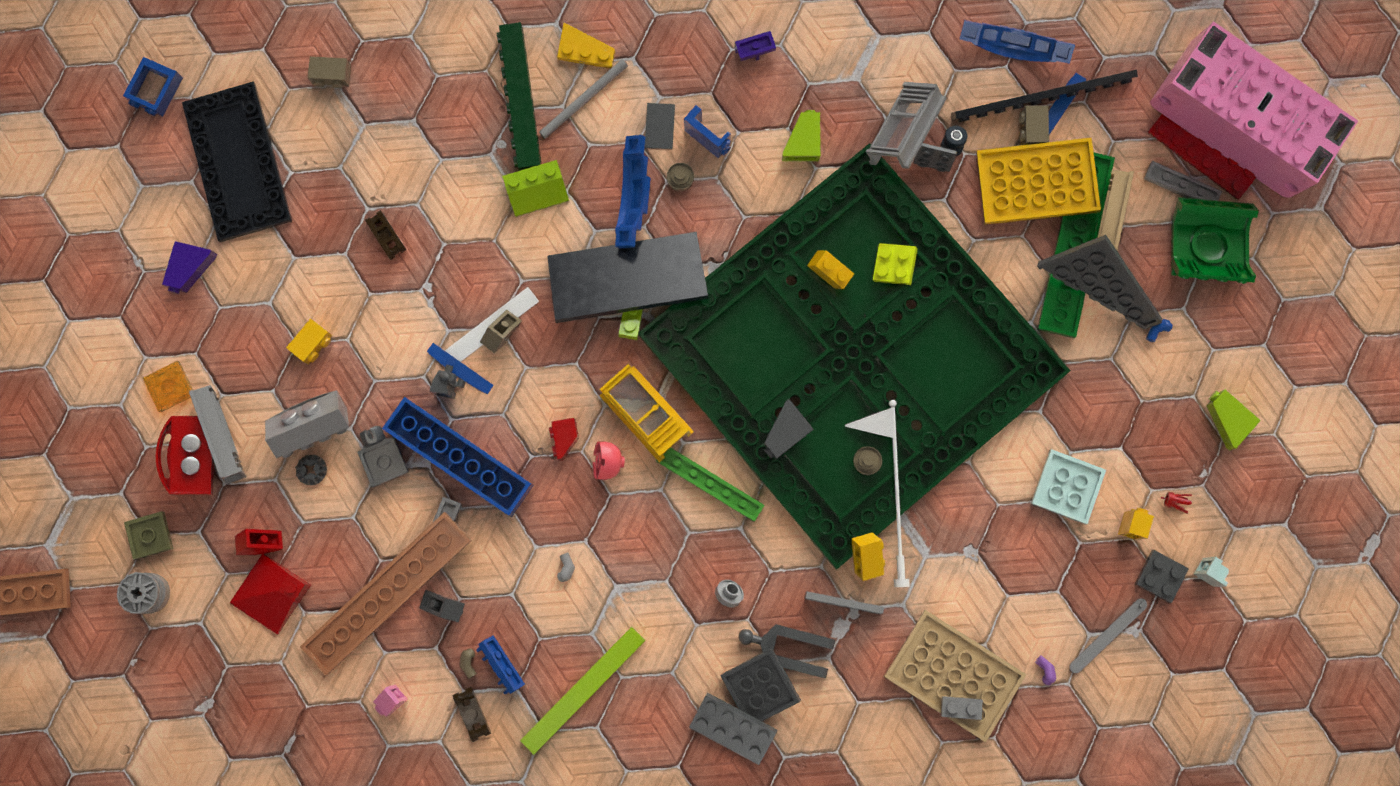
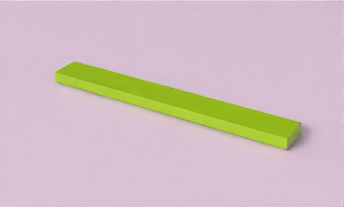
M631 627L520 741L534 755L646 640Z

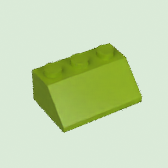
M557 160L502 176L515 217L569 201Z

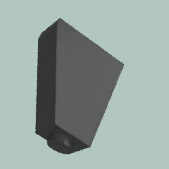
M790 399L785 402L764 443L766 454L770 458L774 457L776 460L813 431L811 425Z

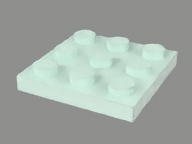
M1051 449L1049 450L1031 504L1086 525L1089 522L1106 469Z

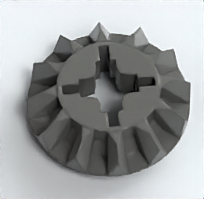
M305 455L295 467L296 476L300 482L306 485L320 483L327 473L325 461L317 455ZM305 465L311 467L314 465L313 470L317 475L312 473L307 475L308 469Z

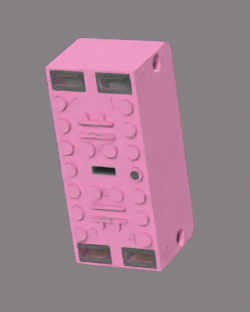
M1214 21L1190 42L1150 101L1154 109L1183 129H1186L1196 138L1205 141V144L1212 149L1215 148L1222 152V155L1226 158H1231L1239 163L1238 165L1243 169L1246 168L1254 173L1257 180L1287 198L1319 182L1358 123L1357 119Z

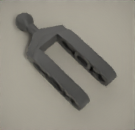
M777 624L763 637L753 635V632L749 629L742 630L738 635L739 641L744 645L750 643L761 645L762 652L770 648L774 650L777 635L833 649L835 644L834 639ZM776 655L783 668L821 678L827 677L828 668Z

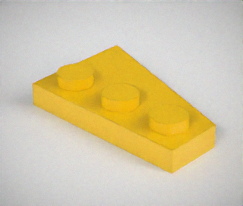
M563 23L557 54L558 60L612 68L615 48Z

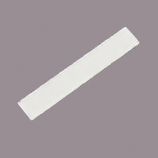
M527 287L445 351L460 362L483 345L480 343V340L486 329L503 312L508 310L516 317H520L537 304L539 300Z

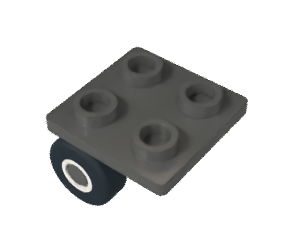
M960 126L949 127L945 132L941 147L923 143L913 163L920 167L934 168L940 172H950L956 156L961 154L967 141L968 135L966 130Z

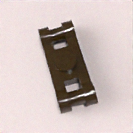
M380 210L376 212L377 215L372 218L368 217L365 221L389 259L392 260L399 252L403 253L406 251V248L384 213ZM380 221L383 223L382 225H380V226H378V227H376V225H375V224H377V223L380 222ZM394 241L396 246L390 249L388 245Z
M470 686L460 694L459 692L453 694L454 702L460 711L471 741L475 742L479 740L478 737L490 735V727L473 688ZM469 698L471 704L465 706L463 701ZM479 722L480 725H481V728L475 730L473 724H476V723Z

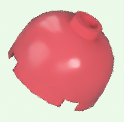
M598 441L596 443L593 456H596L595 463L593 462L594 478L609 480L616 477L620 472V468L624 467L625 457L621 456L619 448L611 442Z

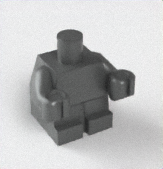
M446 365L445 370H438L432 380L430 392L437 396L455 399L456 393H454V388H464L465 381L461 379L456 381L457 376L452 373L453 366Z

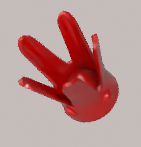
M1167 492L1166 497H1161V499H1165L1164 506L1168 508L1173 507L1188 514V511L1177 504H1192L1188 498L1181 497L1192 496V494Z

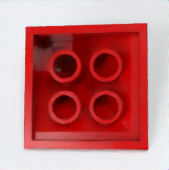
M262 554L230 601V604L278 635L311 584L267 555Z

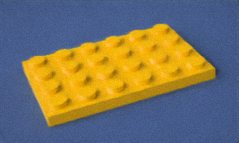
M1092 137L977 150L985 225L1097 213L1101 211Z

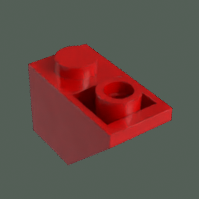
M575 418L551 421L552 427H549L550 437L554 438L555 441L552 451L553 456L557 457L559 461L565 459L579 439Z

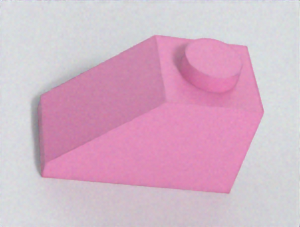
M396 685L386 687L373 702L376 705V711L380 715L387 717L408 699Z

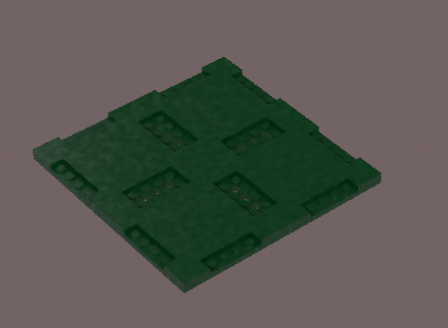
M870 143L705 277L708 299L671 305L644 327L638 335L706 414L712 424L754 474L765 484L835 570L853 556L851 538L872 532L877 536L896 520L893 438L845 427L846 424L891 408L889 401L886 399V393L893 391L896 394L895 420L901 516L1071 371L881 156L877 165L869 163L870 158L866 150L871 147ZM879 243L916 246L918 248L911 285L873 281ZM818 250H827L854 273L844 289L833 288L807 266ZM794 276L797 283L795 285H788L786 278ZM928 288L931 294L929 297H924L921 295L920 290ZM805 290L809 293V298L802 300L799 298L798 293ZM914 300L916 308L909 309L906 306V301ZM819 305L821 312L819 314L812 313L811 306ZM893 312L901 313L902 319L894 321L891 316ZM812 384L815 387V392L807 394L804 391L805 385ZM797 396L800 399V405L795 407L811 425L813 431L777 460L774 457L770 458L764 451L766 448L764 443L777 420L775 411L778 408L782 409L788 399ZM900 406L908 408L909 413L907 416L899 414L898 408ZM917 420L921 423L919 431L912 429V421ZM862 447H873L882 456L880 469L872 475H863L854 467V455Z

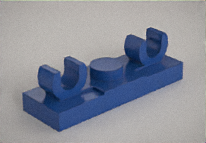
M494 635L478 644L479 647L476 651H483L485 657L482 660H488L493 671L501 679L498 685L504 684L506 690L503 692L504 694H511L525 685Z

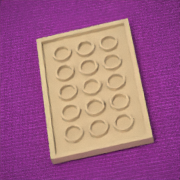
M924 610L884 677L939 713H941L942 696L982 699V720L947 718L986 742L1027 674L932 613Z

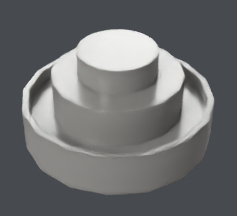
M723 580L715 588V596L724 606L734 608L743 600L744 593L742 588L732 580Z

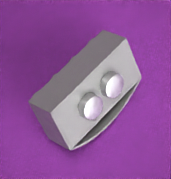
M337 390L303 401L265 421V441L276 458L281 456L287 458L297 449L306 450L311 448L316 441L324 442L331 439V435L334 433H345L349 427L347 407Z

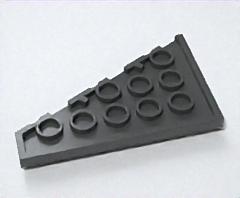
M1107 235L1038 262L1037 267L1040 270L1043 268L1053 274L1052 277L1063 281L1064 284L1076 291H1083L1089 295L1090 299L1098 301L1113 312L1116 310L1123 314L1125 319L1135 322L1137 326L1143 329L1162 323V317Z

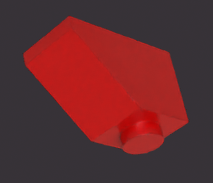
M244 529L235 536L236 555L255 556L282 550V531Z

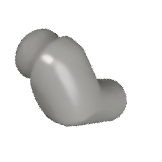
M568 552L560 556L564 565L561 572L557 574L560 582L571 579L575 570Z

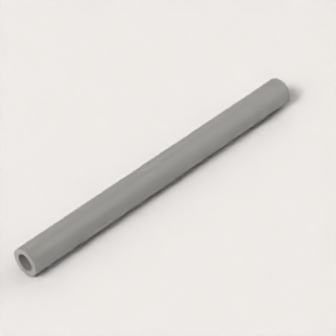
M621 59L540 130V135L546 139L628 67L626 62Z

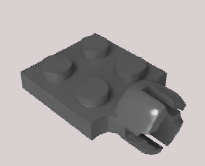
M380 426L371 427L370 430H364L360 433L363 449L357 453L371 487L409 473L395 437H385Z

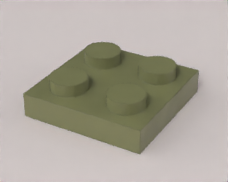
M161 511L124 522L133 560L173 549L165 512Z

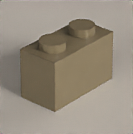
M310 56L308 79L314 86L324 87L325 85H332L335 88L349 86L351 64L347 59Z
M1025 106L1019 114V123H1022L1019 139L1022 141V145L1049 142L1048 106Z

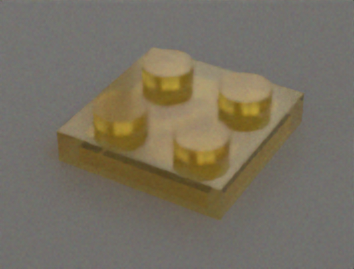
M179 361L143 377L158 412H163L191 398L189 391L193 389Z

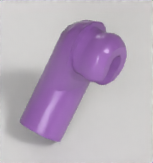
M1040 655L1035 663L1044 670L1043 683L1051 685L1056 681L1055 667Z

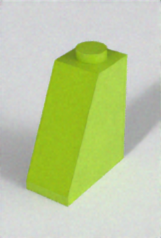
M815 110L801 112L783 151L782 161L820 160V112Z
M1226 389L1220 392L1215 391L1209 397L1210 402L1207 404V408L1226 448L1229 451L1234 450L1261 420Z

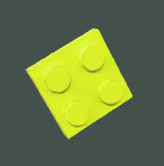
M879 243L873 281L911 285L918 248L916 246Z

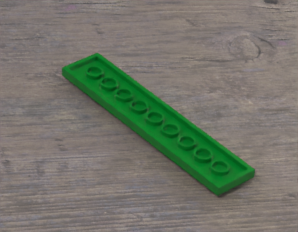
M1094 152L1101 211L1062 216L1054 255L1098 238L1115 157ZM1049 273L1037 330L1076 338L1086 293L1081 290L1076 291L1064 284L1063 281L1052 277L1053 274Z

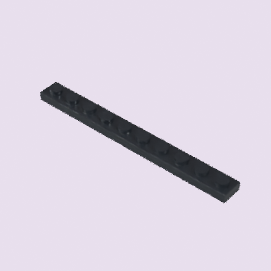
M1137 69L955 111L951 113L952 120L958 119L959 122L970 120L969 116L976 115L977 118L988 116L987 112L1002 113L1006 112L1005 108L1011 106L1015 110L1023 108L1024 103L1028 102L1032 106L1042 103V99L1046 98L1049 101L1058 100L1060 95L1066 94L1067 97L1078 95L1080 90H1084L1085 93L1096 91V87L1101 85L1105 89L1113 87L1114 82L1120 81L1121 85L1131 83L1132 78L1138 77Z

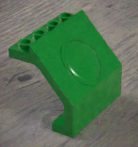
M1178 197L1171 228V275L1179 276L1182 279H1189L1191 277L1204 281L1216 279L1220 282L1254 283L1256 274L1249 264V231L1252 219L1258 217L1259 210L1253 203Z

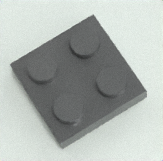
M1152 550L1135 585L1168 603H1172L1189 568L1156 550Z

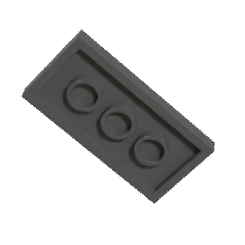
M708 692L689 726L692 730L758 765L761 763L777 733V729Z

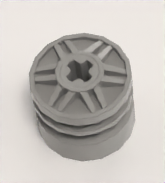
M135 572L129 574L120 582L117 589V599L120 606L132 614H152L158 612L166 606L170 598L168 582L156 573Z

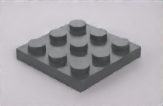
M772 648L720 675L738 709L760 721H764L801 701Z

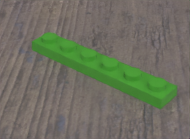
M670 448L663 454L665 458L659 464L755 522L765 506L676 450Z

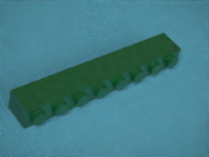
M521 22L499 25L500 32H497L498 44L501 43L502 50H499L500 60L504 61V67L501 68L502 77L506 79L507 85H504L505 96L509 97V103H506L507 113L511 114V121H508L509 129L514 134V138L511 139L512 149L516 150V156L513 157L515 168L518 167L519 171L541 165L542 162L524 31Z

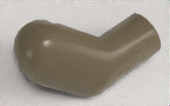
M470 648L461 653L459 664L468 679L477 674L471 666V659L475 657V652Z

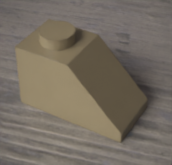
M506 310L488 326L480 343L493 353H496L506 343L522 320Z

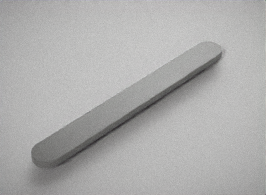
M1137 599L1070 663V671L1079 673L1147 608L1146 600Z

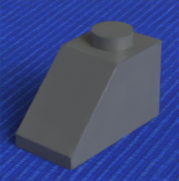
M425 590L419 609L440 618L459 622L465 604Z

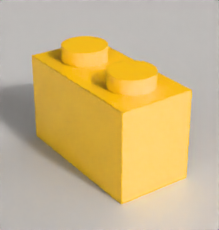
M818 250L807 265L835 289H844L854 275L851 270L827 250Z
M310 318L286 348L309 365L310 362L313 363L318 358L319 351L329 345L331 342L330 338L333 335Z
M1142 508L1124 512L1118 534L1134 540L1148 539L1154 516L1148 514L1149 511Z
M873 532L851 538L854 573L863 581L884 575L885 560L883 558L882 550L884 549L882 539Z

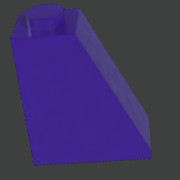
M175 241L162 285L167 287L169 292L179 294L180 291L187 293L216 259L217 254L210 249Z

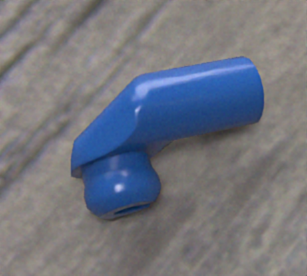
M1163 319L1161 324L1150 327L1146 340L1155 342L1159 332H1169L1172 330V323L1167 319Z

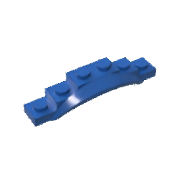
M967 20L963 22L959 40L972 42L977 47L1001 56L1035 62L1059 61L1070 64L1075 44L1037 35L1034 32Z
M643 135L626 136L625 149L623 150L621 204L615 228V247L618 248L635 247L636 231H641L642 216L647 214L651 178L646 176L648 157L644 155L646 137Z

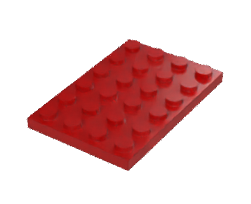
M1163 114L1148 131L1149 134L1237 200L1242 197L1257 178L1254 176V173L1246 168L1243 169L1238 165L1239 163L1231 158H1226L1217 149H1212L1205 144V141L1196 138Z

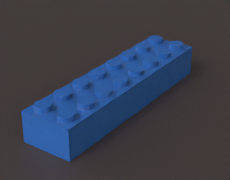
M406 397L402 399L382 428L510 517L514 515L534 486Z

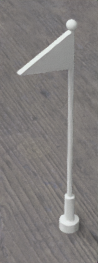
M890 400L889 406L891 408L846 424L845 427L893 438L898 555L896 556L897 579H894V587H910L909 579H905L904 555H902L895 406L897 403L895 400Z

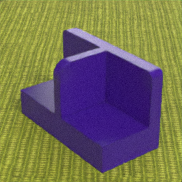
M771 31L735 41V52L738 53L740 61L753 57L757 61L760 55L776 51Z

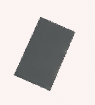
M647 103L645 148L673 149L675 104Z

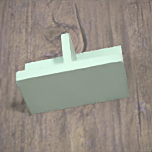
M1206 557L1202 558L1194 575L1213 587H1226L1228 582L1225 581V578L1229 573V569L1221 564L1223 562L1221 559Z

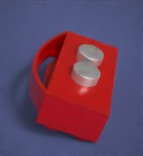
M171 416L164 425L156 446V467L163 486L172 496L213 495L214 460L198 416ZM167 434L171 435L167 449L169 478H165L161 464L162 446Z

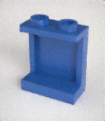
M695 105L684 118V131L717 158L721 155L725 156L731 148V133L727 132L721 139L701 124L702 109Z

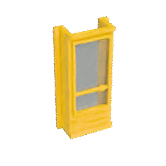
M627 364L600 388L602 400L659 463L665 458L663 454L685 434L689 437L694 433L688 424L634 366L631 368Z

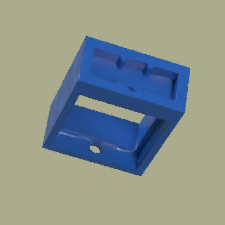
M143 57L123 96L132 107L137 109L142 107L145 109V112L152 116L158 114L163 117L183 77L177 71ZM149 71L167 78L155 104L136 97Z

